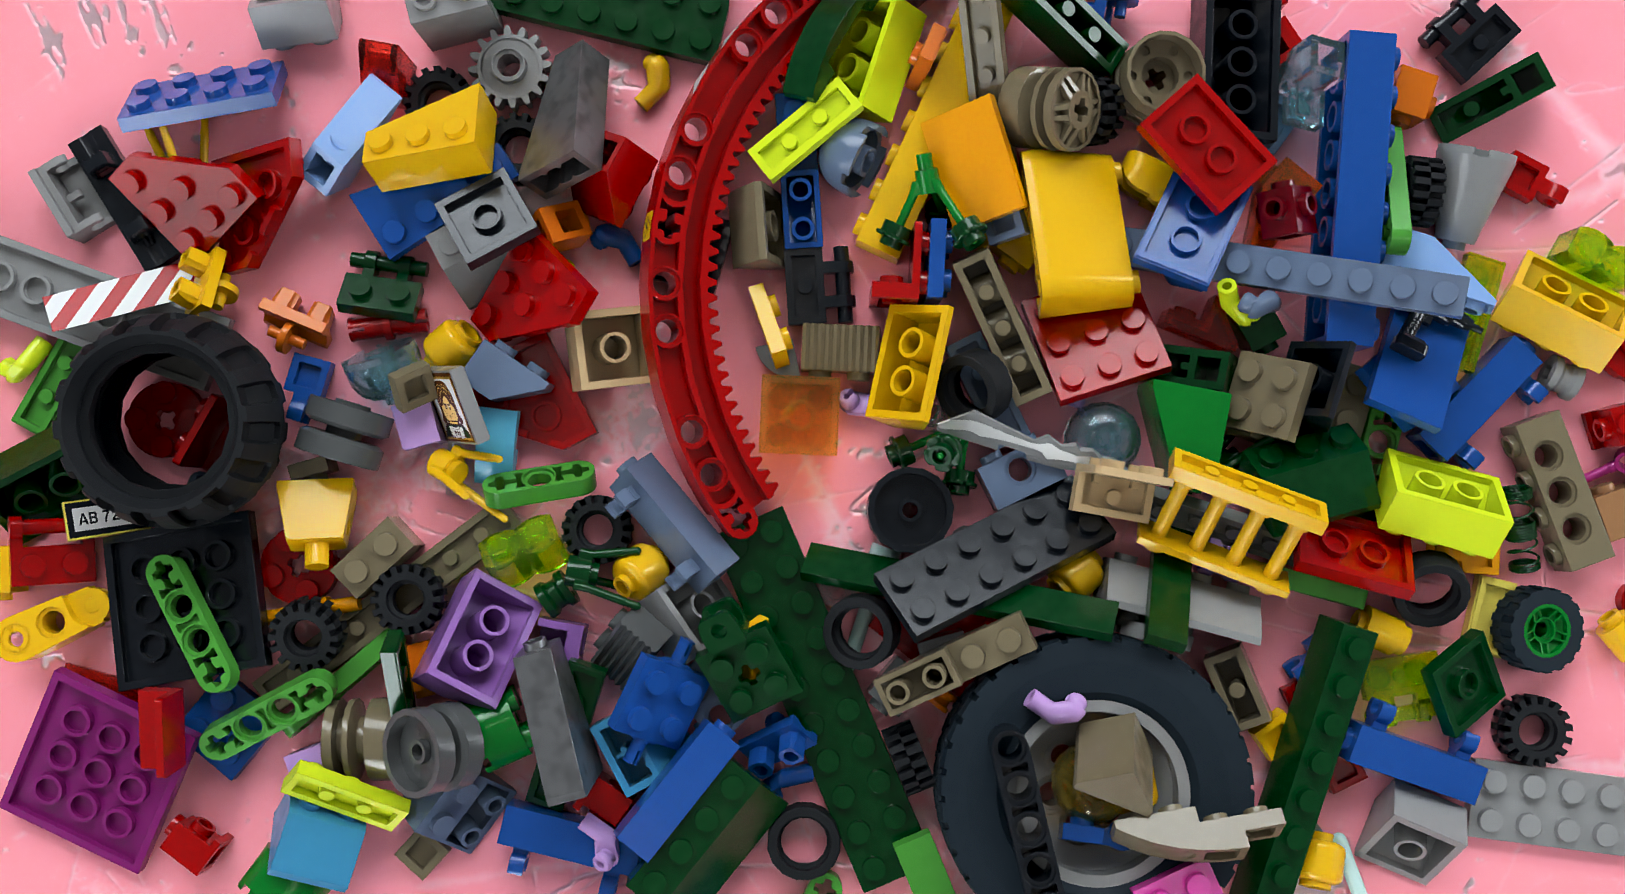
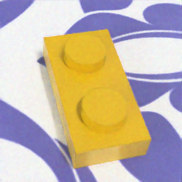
M763 282L748 287L752 304L775 369L790 365L787 351L794 348L787 327L780 329L778 327L776 317L782 315L775 294L767 296Z

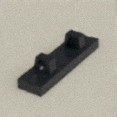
M99 125L84 136L69 143L70 150L144 270L149 271L165 267L180 259L182 254L108 179L115 170L102 178L99 175L110 167L117 169L125 160L107 128Z

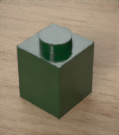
M1276 312L1262 316L1260 320L1251 322V326L1247 327L1239 326L1227 313L1222 316L1240 351L1245 350L1267 354L1279 347L1276 340L1287 335Z

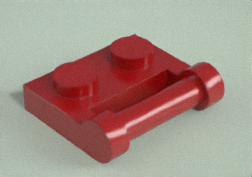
M8 516L10 587L97 581L95 538L80 540V544L23 547V535L66 533L64 518L22 520V516Z

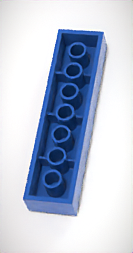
M1349 30L1325 52L1314 194L1318 205L1317 213L1315 214L1318 233L1311 234L1310 254L1382 264L1385 259L1386 242L1382 240V229L1389 216V204L1385 202V190L1392 177V165L1388 163V150L1392 146L1395 137V126L1391 124V110L1394 109L1398 98V88L1393 86L1394 71L1398 69L1401 59V50L1399 47H1396L1397 34ZM1307 296L1303 341H1353L1357 344L1354 352L1374 347V342L1377 341L1380 334V320L1376 318L1377 306Z

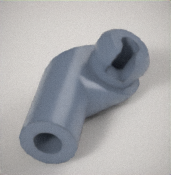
M1272 290L1263 291L1258 297L1251 292H1247L1242 296L1238 304V310L1248 314L1250 319H1258L1268 313L1279 311L1282 300Z

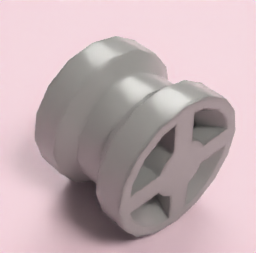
M1554 354L1544 362L1536 381L1541 383L1548 391L1556 392L1560 399L1570 401L1583 386L1587 371L1574 364L1566 363L1563 357Z

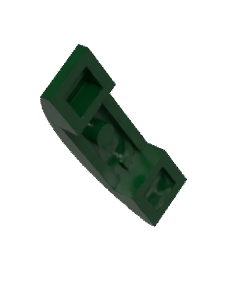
M822 0L818 4L803 28L792 53L783 87V93L786 97L813 103L818 101L835 73L829 63L831 57L860 10L873 11L879 0Z

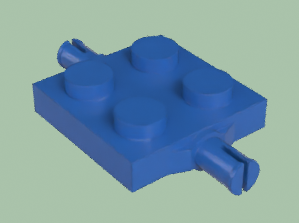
M680 636V640L671 657H656L641 651L607 723L613 730L632 737L629 747L622 758L625 762L638 766L646 745L659 744L679 750L710 685L703 673L693 670L685 664L696 644L693 640Z

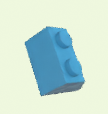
M285 794L274 812L267 875L345 893L349 887L363 843L366 823Z

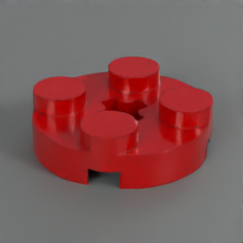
M167 381L151 384L135 396L130 404V408L124 415V423L129 429L133 442L143 452L159 458H172L176 455L174 448L178 439L185 432H189L196 420L194 417L195 410L203 399L195 390L185 385ZM173 411L176 415L172 419L175 424L174 428H162L160 425L161 415L164 412L169 414Z
M282 530L268 542L261 557L264 586L276 598L286 603H290L295 599L297 601L302 596L308 595L310 600L314 596L324 597L329 594L338 582V579L330 571L341 560L338 557L337 551L329 550L328 569L319 571L309 570V572H301L298 576L294 573L295 568L292 566V562L294 559H299L301 555L305 556V551H291L286 542L284 530Z

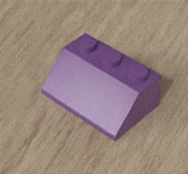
M475 568L460 578L411 681L447 699L491 710L497 709L515 669L513 658L523 648V643L528 640L543 606L533 598Z

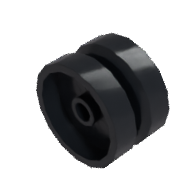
M905 467L889 472L875 483L867 498L866 517L870 530L882 544L898 552L916 553L944 539L952 525L954 505L949 489L938 476L922 468ZM909 502L917 507V513L912 518L906 517L902 511L903 506Z

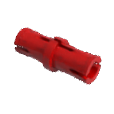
M419 309L416 320L428 318L427 309ZM370 316L347 319L348 329L365 328V330L348 333L351 342L385 337L386 340H395L396 335L430 332L429 321L413 323Z

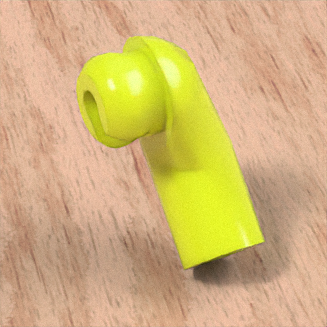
M1225 278L1218 282L1217 291L1220 306L1239 326H1251V322L1260 320V318L1250 319L1248 314L1238 310L1240 299L1237 283L1234 279Z
M37 335L16 360L9 357L1 361L0 375L6 377V381L10 383L22 382L41 364L53 346Z

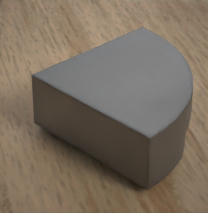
M767 344L755 347L759 359L770 371L785 378H801L795 348L787 351L790 365L775 369Z

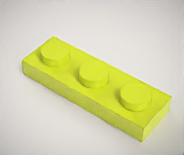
M838 76L826 86L816 103L807 101L747 152L774 184L826 142L836 131L859 115L864 108Z
M301 759L284 778L280 791L281 793L390 832L409 814L411 805L410 799L399 796L392 790L380 789L361 782L356 777L345 776L326 769L318 763L307 762Z

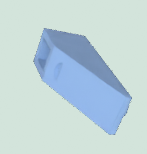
M373 73L369 74L312 143L303 159L304 179L326 197L350 187L363 165L362 156L365 133L388 123L403 98Z
M1412 229L1410 248L1405 256L1385 255L1382 263L1385 265L1470 277L1464 308L1465 313L1475 316H1481L1482 313L1490 315L1496 305L1497 300L1434 236Z

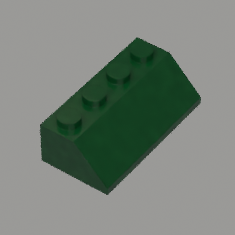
M732 757L648 863L642 859L627 877L626 886L635 894H716L789 803Z

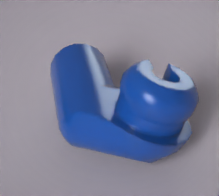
M809 763L782 768L762 781L783 798L782 788L813 782L814 773L812 766H809Z

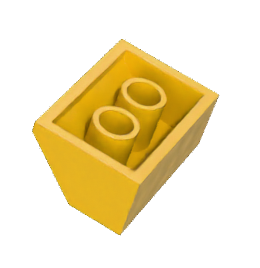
M1527 250L1499 298L1490 320L1496 322L1505 331L1518 333L1534 341L1541 349L1554 351L1570 359L1574 365L1600 374L1625 340V296L1531 250Z
M890 304L866 409V417L894 428L924 430L930 421L954 307L950 305Z

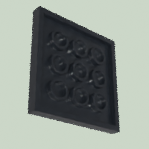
M244 510L234 512L219 520L196 527L182 529L150 528L102 538L118 692L196 679L146 578V567L149 561L160 554L178 556L187 563L240 671L273 665L272 652L270 650L271 643L268 641L269 626L255 511ZM164 565L166 572L161 575L162 579L170 580L169 572L173 570V567ZM174 585L176 589L183 587V585ZM186 595L182 596L176 604L177 613L181 617H186L192 610V601ZM199 630L193 639L194 647L200 652L204 651L209 645L210 638L205 630ZM206 658L203 659V662H211V660ZM216 668V675L225 673L224 668Z

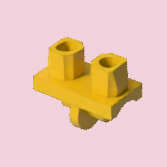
M190 246L182 253L178 268L195 276L194 281L192 282L180 277L172 286L168 299L186 308L185 314L199 316L200 312L209 311L210 309L222 311L224 304L237 302L240 294L239 289L231 283V275L222 273L227 251L216 246L207 253Z

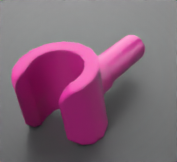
M1625 446L1615 452L1614 460L1585 473L1587 483L1616 471L1625 473V464L1620 461L1625 456Z

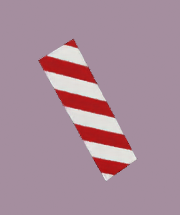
M179 263L45 296L42 297L52 331L56 332L173 302L168 298L175 281L183 277L193 282L195 276L178 268Z

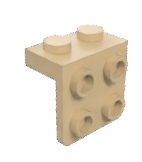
M1090 457L1089 464H1076L1068 510L1149 524L1155 486L1173 487L1174 479L1163 477L1165 469L1129 464L1128 470H1124L1125 462Z

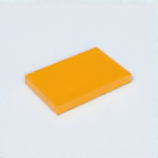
M988 93L920 123L928 150L932 153L933 166L938 167L939 178L945 190L964 218L976 215L980 222L987 224L1029 207L995 95ZM947 209L949 219L953 228L957 223Z

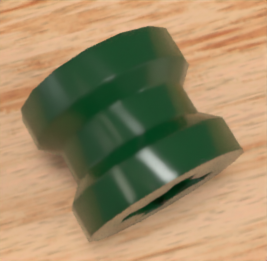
M560 569L552 574V579L548 582H539L533 586L538 600L552 618L560 615L562 608L565 606H574L580 602L576 590H573L572 586L564 585L565 574Z

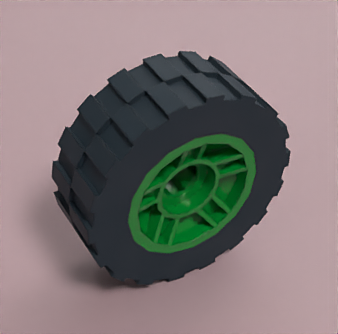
M1521 585L1513 591H1508L1505 597L1497 603L1495 613L1493 612L1491 617L1492 627H1490V634L1493 636L1492 643L1494 648H1497L1501 659L1507 660V664L1513 667L1545 674L1552 673L1554 670L1560 671L1567 663H1571L1575 659L1576 652H1579L1582 646L1580 643L1582 638H1584L1583 616L1580 615L1578 604L1572 601L1570 595L1561 593V590L1536 585Z

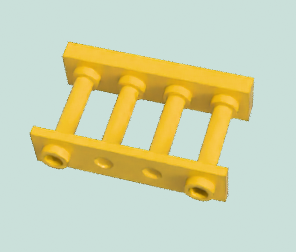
M1174 447L1168 460V478L1174 479V485L1156 521L1149 520V524L1138 522L1136 543L1143 545L1151 552L1165 553L1253 586L1263 594H1274L1287 599L1290 594L1288 572L1284 571L1283 568L1303 533L1311 532L1319 536L1323 535L1329 524L1327 504ZM1196 489L1212 495V499L1193 536L1172 529L1171 526L1189 490ZM1234 503L1249 509L1250 513L1231 549L1228 550L1212 544L1208 540L1227 504ZM1271 517L1287 523L1288 527L1269 562L1266 564L1245 555L1265 518Z

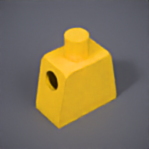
M354 478L276 481L285 538L290 550L294 552L305 551V569L313 571L328 569L329 550H344L349 544L357 501V488Z

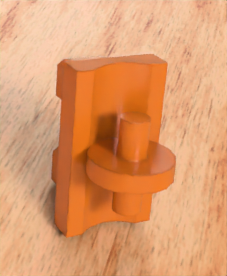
M281 287L272 300L263 297L258 305L259 310L264 311V323L271 325L268 328L267 336L277 339L275 344L276 351L285 355L290 352L293 346L304 350L308 341L328 349L333 340L330 333L335 317L333 308L322 302L314 301L309 312L305 315L297 311L302 303L301 296L293 290Z

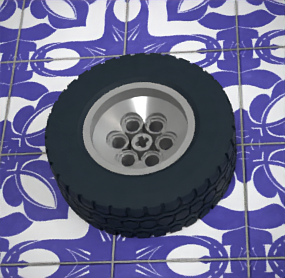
M1057 631L1034 637L1038 644L1036 650L976 676L964 689L960 698L957 697L958 699L953 703V708L948 712L942 726V733L938 738L935 751L936 758L933 765V777L936 785L933 786L937 818L952 858L961 875L975 894H1024L988 747L990 731L1001 723L1016 725L1026 737L1039 789L1048 782H1054L1058 786L1056 796L1050 800H1042L1065 894H1132L1129 889L1130 887L1185 862L1154 857L1131 849L1118 851L1105 845L1058 839L1059 823H1066L1067 817L1073 812H1082L1084 817L1095 819L1094 827L1105 828L1112 822L1106 821L1104 818L1105 809L1112 803L1073 789L1076 728L1079 723L1135 712L1153 751V767L1159 796L1157 803L1153 807V813H1158L1161 807L1170 804H1181L1183 808L1195 806L1199 821L1202 822L1203 818L1210 814L1224 812L1230 817L1241 815L1244 810L1254 807L1255 792L1251 789V785H1254L1252 764L1247 762V758H1250L1244 737L1239 734L1241 730L1232 712L1227 710L1228 706L1214 688L1212 689L1210 683L1196 670L1173 654L1156 646L1143 643L1139 639L1115 632L1113 633L1112 642ZM1033 689L1038 690L1053 702L1065 701L1066 696L1073 692L1083 695L1087 701L1085 716L1080 721L1057 725L1048 723L1023 704L1025 698ZM1012 735L1003 737L998 743V751L1003 754L1014 752L1019 744L1018 738ZM1058 745H1067L1069 747V756L1066 761L1062 763L1052 762V750ZM1023 776L1012 778L1008 783L1007 790L1014 794L1023 792L1027 788L1028 779ZM1025 817L1018 823L1017 830L1021 833H1030L1036 828L1038 820L1034 817ZM1036 857L1028 863L1027 870L1031 873H1039L1046 868L1047 860L1042 857ZM1241 860L1209 862L1220 887L1225 888L1235 873L1233 870L1234 865H1239Z

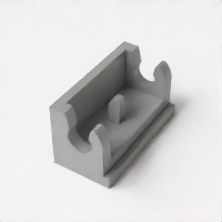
M62 154L27 172L67 238L84 244L116 224L75 157L68 160L65 154Z

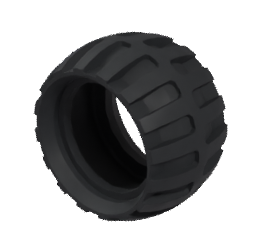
M185 313L148 314L122 321L108 328L99 335L97 341L85 345L70 362V367L73 370L67 379L59 382L54 400L59 403L57 420L52 421L53 438L60 442L64 457L60 458V461L68 476L72 479H78L84 485L82 488L83 494L98 507L116 513L120 519L141 526L182 529L208 524L233 513L254 498L265 482L271 478L280 462L279 454L282 444L287 439L288 423L285 422L283 403L286 402L281 383L277 382L270 369L271 364L258 348L254 347L238 332L217 321ZM173 356L193 360L215 379L227 402L229 431L222 454L204 476L187 485L169 484L144 471L128 451L121 429L123 400L135 378L156 361Z

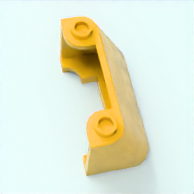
M1040 149L1020 151L1018 169L1029 204L1026 211L1035 264L1034 277L1035 283H1037L1038 295L1040 296V298H1036L1039 319L1132 307L1134 294L1141 292V283L1138 270H1132L1118 189V185L1123 183L1120 161L1114 162L1112 155Z

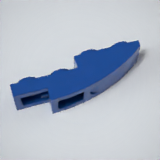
M776 93L777 126L807 101L786 97L784 93ZM816 149L780 178L785 249L823 247Z

